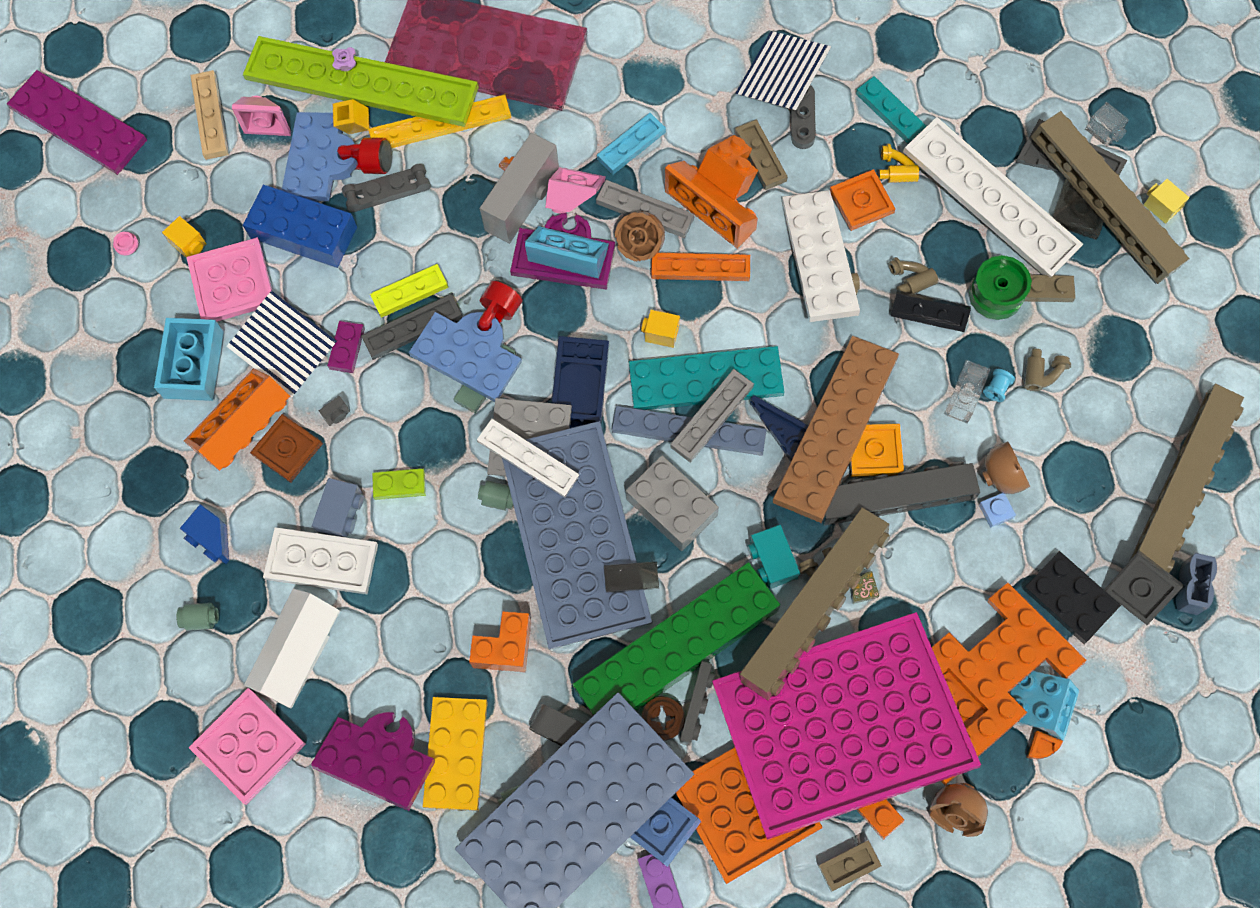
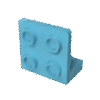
M1033 671L1014 687L1010 693L1027 712L1018 723L1044 729L1052 737L1064 741L1079 689L1070 679Z

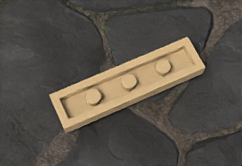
M214 70L192 74L190 76L202 154L205 160L229 155L216 74Z

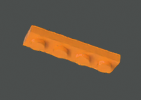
M657 253L652 257L651 276L652 279L750 281V255Z

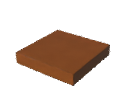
M281 414L250 454L292 483L323 443L288 417Z

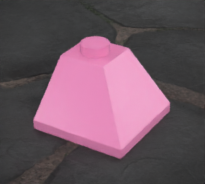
M260 96L241 97L232 104V110L244 134L291 136V130L280 106L269 99Z
M559 167L549 179L545 208L552 209L553 212L559 214L572 211L597 193L605 182L606 176Z

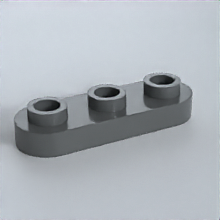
M811 85L796 110L791 109V141L799 149L810 148L814 144L816 136L815 90ZM801 132H802V133L805 132V133H807L808 135H805V136H804V135H801L800 133H801Z

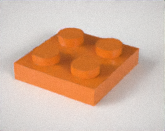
M874 169L830 187L831 196L850 231L895 212L896 208Z

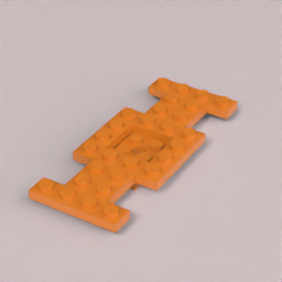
M1006 583L988 599V603L1005 621L969 652L950 632L932 647L978 757L1027 714L1026 710L1009 694L1014 687L1044 661L1062 678L1066 679L1087 661L1009 583ZM956 776L947 778L945 780H942L941 782L946 786ZM887 800L856 809L882 840L888 837L905 821Z

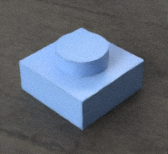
M1004 493L984 500L979 504L990 528L1011 520L1016 516Z

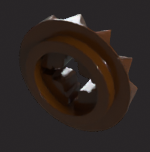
M668 697L652 699L646 704L641 715L663 741L676 737L683 729L685 721L682 707L678 702ZM660 708H663L666 716L675 717V719L666 722L665 730H663L660 722L651 721L659 717Z

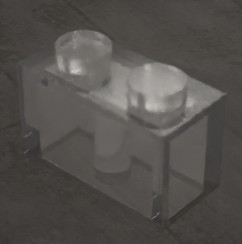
M966 360L944 415L968 423L975 411L991 369Z

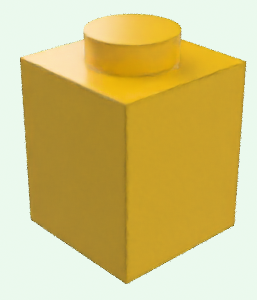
M353 99L333 103V127L347 134L369 131L368 107Z
M180 216L162 232L167 241L186 258L199 254L206 245L201 234Z
M650 310L649 318L644 317L641 332L645 333V342L674 348L680 326V316Z

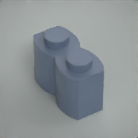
M1195 553L1183 562L1179 572V579L1183 587L1176 595L1178 611L1198 615L1210 607L1214 598L1212 581L1217 573L1215 557Z

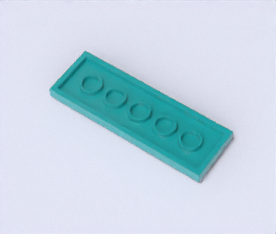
M778 346L629 361L634 409L653 410L705 404L733 369L754 383L753 389L743 400H751L753 395L760 399L784 396Z

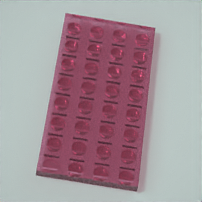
M408 0L385 62L476 81L479 86L477 92L494 96L505 94L507 99L563 111L588 31L586 27L463 0Z

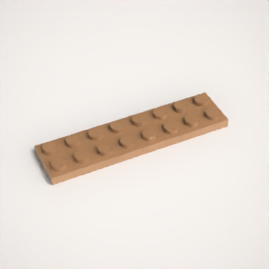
M855 336L851 337L773 498L774 504L822 523L898 360L899 353Z

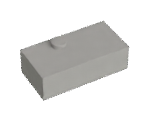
M532 132L530 133L480 207L486 232L509 244L511 243L539 199L542 200L546 196L549 179L559 168L555 144Z

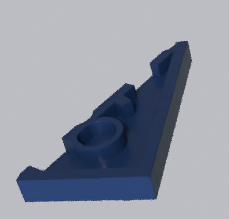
M753 395L750 405L791 462L809 425Z

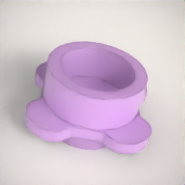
M352 47L335 49L332 52L334 57L332 65L334 69H340L341 71L351 70L356 65L354 59L355 49Z

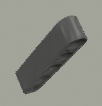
M541 704L529 730L562 746L584 724Z

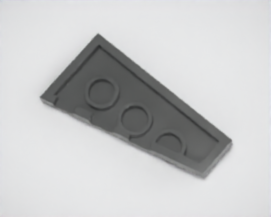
M1039 119L1016 163L1060 172L1031 138L1038 126L1045 122ZM1090 143L1097 153L1104 158V161L1110 168L1120 175L1127 160Z

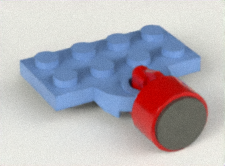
M297 112L282 191L312 201H329L333 180H344L352 177L350 174L353 170H362L364 174H387L392 163L390 143L386 138H363L360 144H355L351 138L343 135L341 130L333 127V113Z
M499 280L491 281L480 298V303L487 310L470 313L462 317L458 323L435 312L409 351L411 357L495 402V398H500L522 363L520 357L502 348L504 340L503 329L500 325L503 319H512L522 303V297L512 286Z

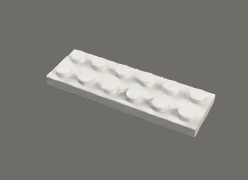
M830 190L782 197L783 209L809 322L859 316L860 308Z

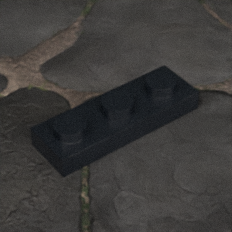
M897 290L891 316L965 332L971 306Z

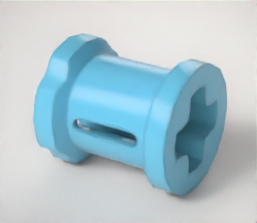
M995 369L992 373L993 379L989 386L984 388L983 393L993 401L1003 402L1006 397L1005 392L1008 386L1014 383L1015 378L1006 370Z

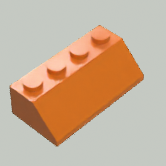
M685 161L668 164L665 167V192L738 249L756 230L758 221L756 214L751 209L744 208L738 203L737 199L733 200L697 172L698 168L696 166H690Z
M253 368L189 434L184 442L220 471L233 462L234 455L240 449H244L252 441L251 437L257 431L264 429L268 425L269 418L275 412L281 411L286 406L290 395L269 375Z

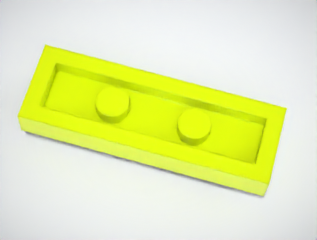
M438 264L370 293V296L382 318L448 288V285Z

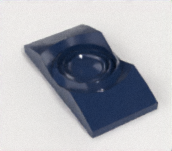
M559 336L552 403L572 405L570 428L599 421L602 425L609 355L608 340Z

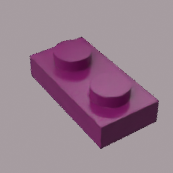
M339 321L334 338L337 342L332 347L327 365L329 370L354 373L362 342L361 336L365 330L363 324Z

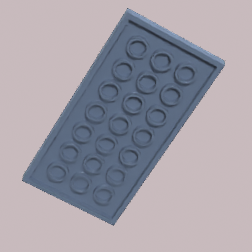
M600 421L526 439L532 445L579 474V478L564 498L502 458L549 650L651 624L652 620Z
M617 692L459 843L455 850L508 908H557L664 805L694 773L621 694Z

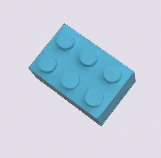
M166 318L154 385L155 390L164 399L213 401L224 334L216 320Z

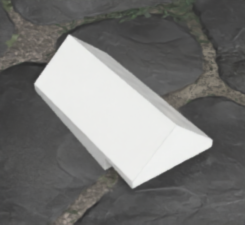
M293 589L244 686L292 709L330 638L328 633L340 610L311 593Z

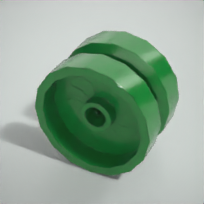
M1004 255L991 257L984 261L977 270L970 286L969 296L971 304L978 313L986 318L1001 320L1013 316L1018 312L1030 292L1032 280L1028 269L1014 257Z

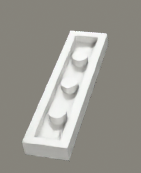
M492 418L477 439L478 443L564 498L579 478L578 473Z

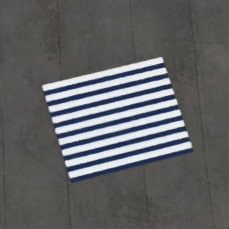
M771 31L735 94L796 110L831 46Z
M270 291L226 347L254 369L269 375L290 397H293L337 341L273 291Z

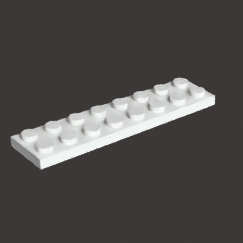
M938 117L904 148L903 153L1042 275H1047L1051 278L1083 245L1082 242Z

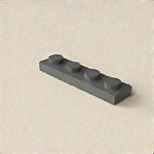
M452 294L362 335L361 337L372 360L417 340L435 312L453 322L462 319V314Z

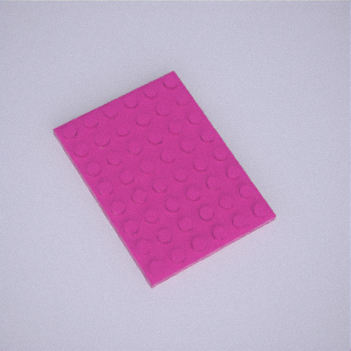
M917 612L814 646L808 653L804 651L799 658L800 664L793 674L788 673L784 678L785 684L777 696L772 695L768 701L741 683L740 673L742 671L712 681L767 840L980 768L981 766Z

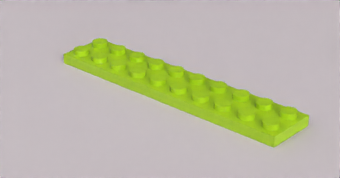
M258 36L243 72L245 80L341 101L353 99L365 106L462 127L466 125L479 88L476 81L354 56L356 65L351 70H336L332 65L334 62L333 51Z

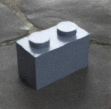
M328 478L312 523V527L317 533L346 538L349 533L352 534L356 524V519H354L356 511L361 509L364 495H362L359 486Z

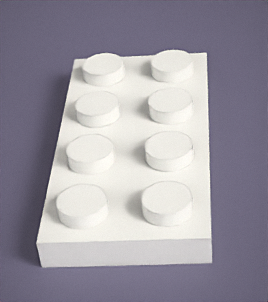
M275 527L263 578L270 581L368 595L378 544L374 541Z

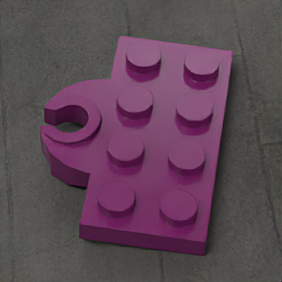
M567 213L557 216L552 215L545 225V228L593 239L588 221L577 214L574 218L576 227L573 230L563 228L568 222ZM519 228L510 269L511 276L607 290L615 251L614 241L593 239L609 243L598 279L528 261L525 242L535 230Z
M385 712L371 717L362 727L338 717L312 761L311 766L319 772L409 811L435 761L434 758L413 750L415 744L414 733L404 717L399 720L400 727L397 731L387 732V726L394 722L396 716L394 712Z

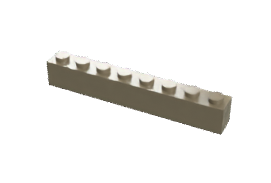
M1062 111L1038 126L1031 138L1157 284L1178 270L1190 259L1184 250L1171 238L1167 230L1157 222L1152 213L1137 199L1135 193L1124 184L1119 175L1104 161V158L1097 153L1087 138L1076 129L1072 121Z
M1216 383L1206 392L1130 560L1140 550L1170 573L1175 564V560L1172 557L1175 551L1178 552L1185 541V538L1182 537L1184 530H1188L1195 519V515L1192 514L1195 507L1198 508L1205 497V493L1202 490L1205 485L1208 486L1214 477L1215 472L1212 471L1215 463L1218 464L1224 455L1225 450L1221 448L1224 442L1230 440L1234 432V428L1231 426L1234 420L1237 421L1244 410V407L1241 406L1244 399L1243 396Z
M861 508L740 673L742 684L767 701L772 695L777 696L785 684L783 680L786 675L795 672L800 664L799 658L804 651L808 653L816 641L815 635L819 630L824 631L830 623L831 617L829 616L833 610H839L846 600V596H844L849 588L853 590L861 579L859 574L864 568H870L876 558L875 552L879 547L883 549L888 543L891 536L889 535V523Z

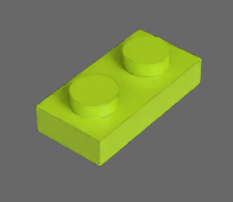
M424 469L372 473L374 500L426 496Z

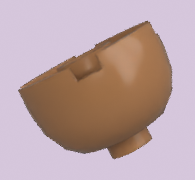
M635 211L624 216L617 224L615 230L618 250L626 258L633 261L648 260L654 257L661 250L665 241V229L662 222L655 215L646 211Z
M1008 441L997 445L989 451L984 461L986 471L982 472L988 486L994 485L999 492L1004 494H1016L1030 487L1025 473Z
M956 783L944 786L936 793L930 810H932L930 814L931 819L948 832L953 833V828L963 831L962 836L974 837L983 833L988 816L987 804L983 796L970 784Z

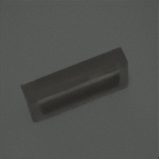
M657 562L604 565L606 593L659 589Z

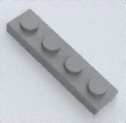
M608 180L605 181L596 199V204L623 215H628L635 211L649 212L662 222L665 231L682 238L686 237L694 220V214Z
M733 369L670 444V448L691 463L753 389L754 383Z

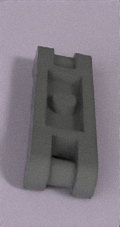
M415 164L410 169L356 185L347 184L343 186L342 193L347 198V210L349 212H356L429 190L431 185L429 179L425 177L426 169L424 164ZM409 180H417L415 183L410 184ZM363 194L364 198L361 199L356 198V196Z

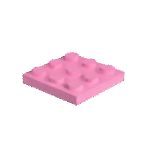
M258 237L187 257L201 319L221 321L253 312L272 291Z
M247 688L189 749L243 804L247 805L306 743L250 688Z

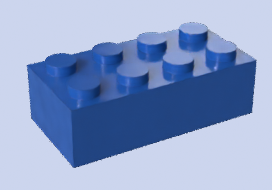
M264 184L243 223V227L250 239L258 237L262 243L336 268L339 267L357 229L351 213Z

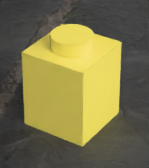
M1166 179L1161 185L1156 183L1146 193L1149 197L1144 206L1166 224L1183 208L1190 197L1170 180Z

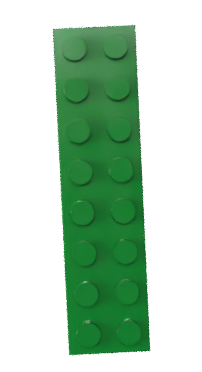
M748 562L573 683L574 690L592 716L617 692L621 694L635 711H638L649 701L699 668L702 661H709L779 611L780 603Z

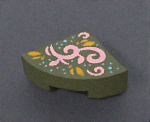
M872 571L862 575L859 583L853 589V604L879 597Z

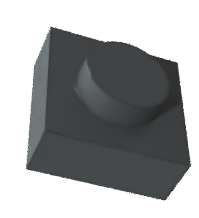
M340 396L318 410L329 426L341 422L350 412Z

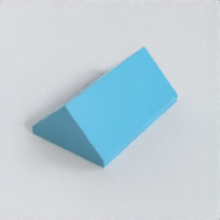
M540 226L525 242L528 261L598 279L609 243Z

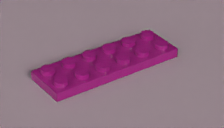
M38 70L31 75L7 102L10 109L116 175L122 171L147 141L146 137L140 132Z

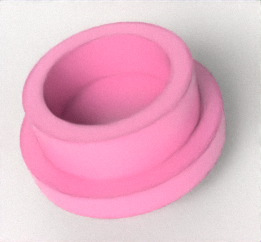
M130 232L118 233L113 242L116 252L124 256L134 253L139 245L136 236Z

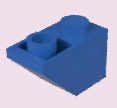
M200 504L180 527L186 534L183 539L195 548L198 545L205 548L206 550L203 554L216 563L219 559L224 564H227L229 562L227 525Z

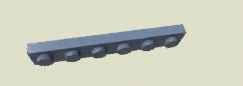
M616 406L612 433L673 442L692 417ZM724 422L704 447L763 456L767 429Z

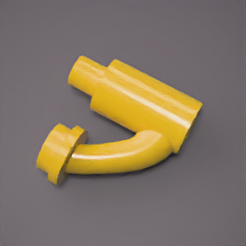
M891 144L882 146V160L890 162L891 158L903 165L888 166L886 170H879V179H888V183L919 181V166L915 165L913 160L907 155L892 149Z

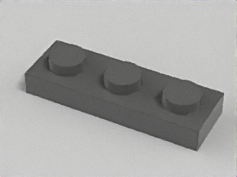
M701 662L680 744L691 746L692 740H698L701 725L697 724L699 713L705 714L708 699L704 698L706 687L712 688V681L716 674L711 672V663Z

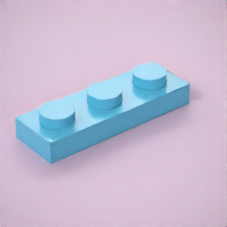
M649 113L598 153L597 160L614 175L664 135L666 127Z

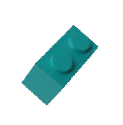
M781 525L751 535L750 544L747 545L752 560H757L760 567L757 569V573L762 581L767 584L768 589L798 579L800 571Z

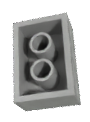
M663 455L626 490V500L681 551L718 516L719 507Z

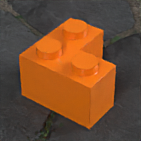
M733 135L707 150L697 172L735 200L748 192L758 169L747 160L752 148L742 138Z
M502 611L499 638L472 636L469 659L471 666L478 669L526 672L531 629L530 615L528 613Z

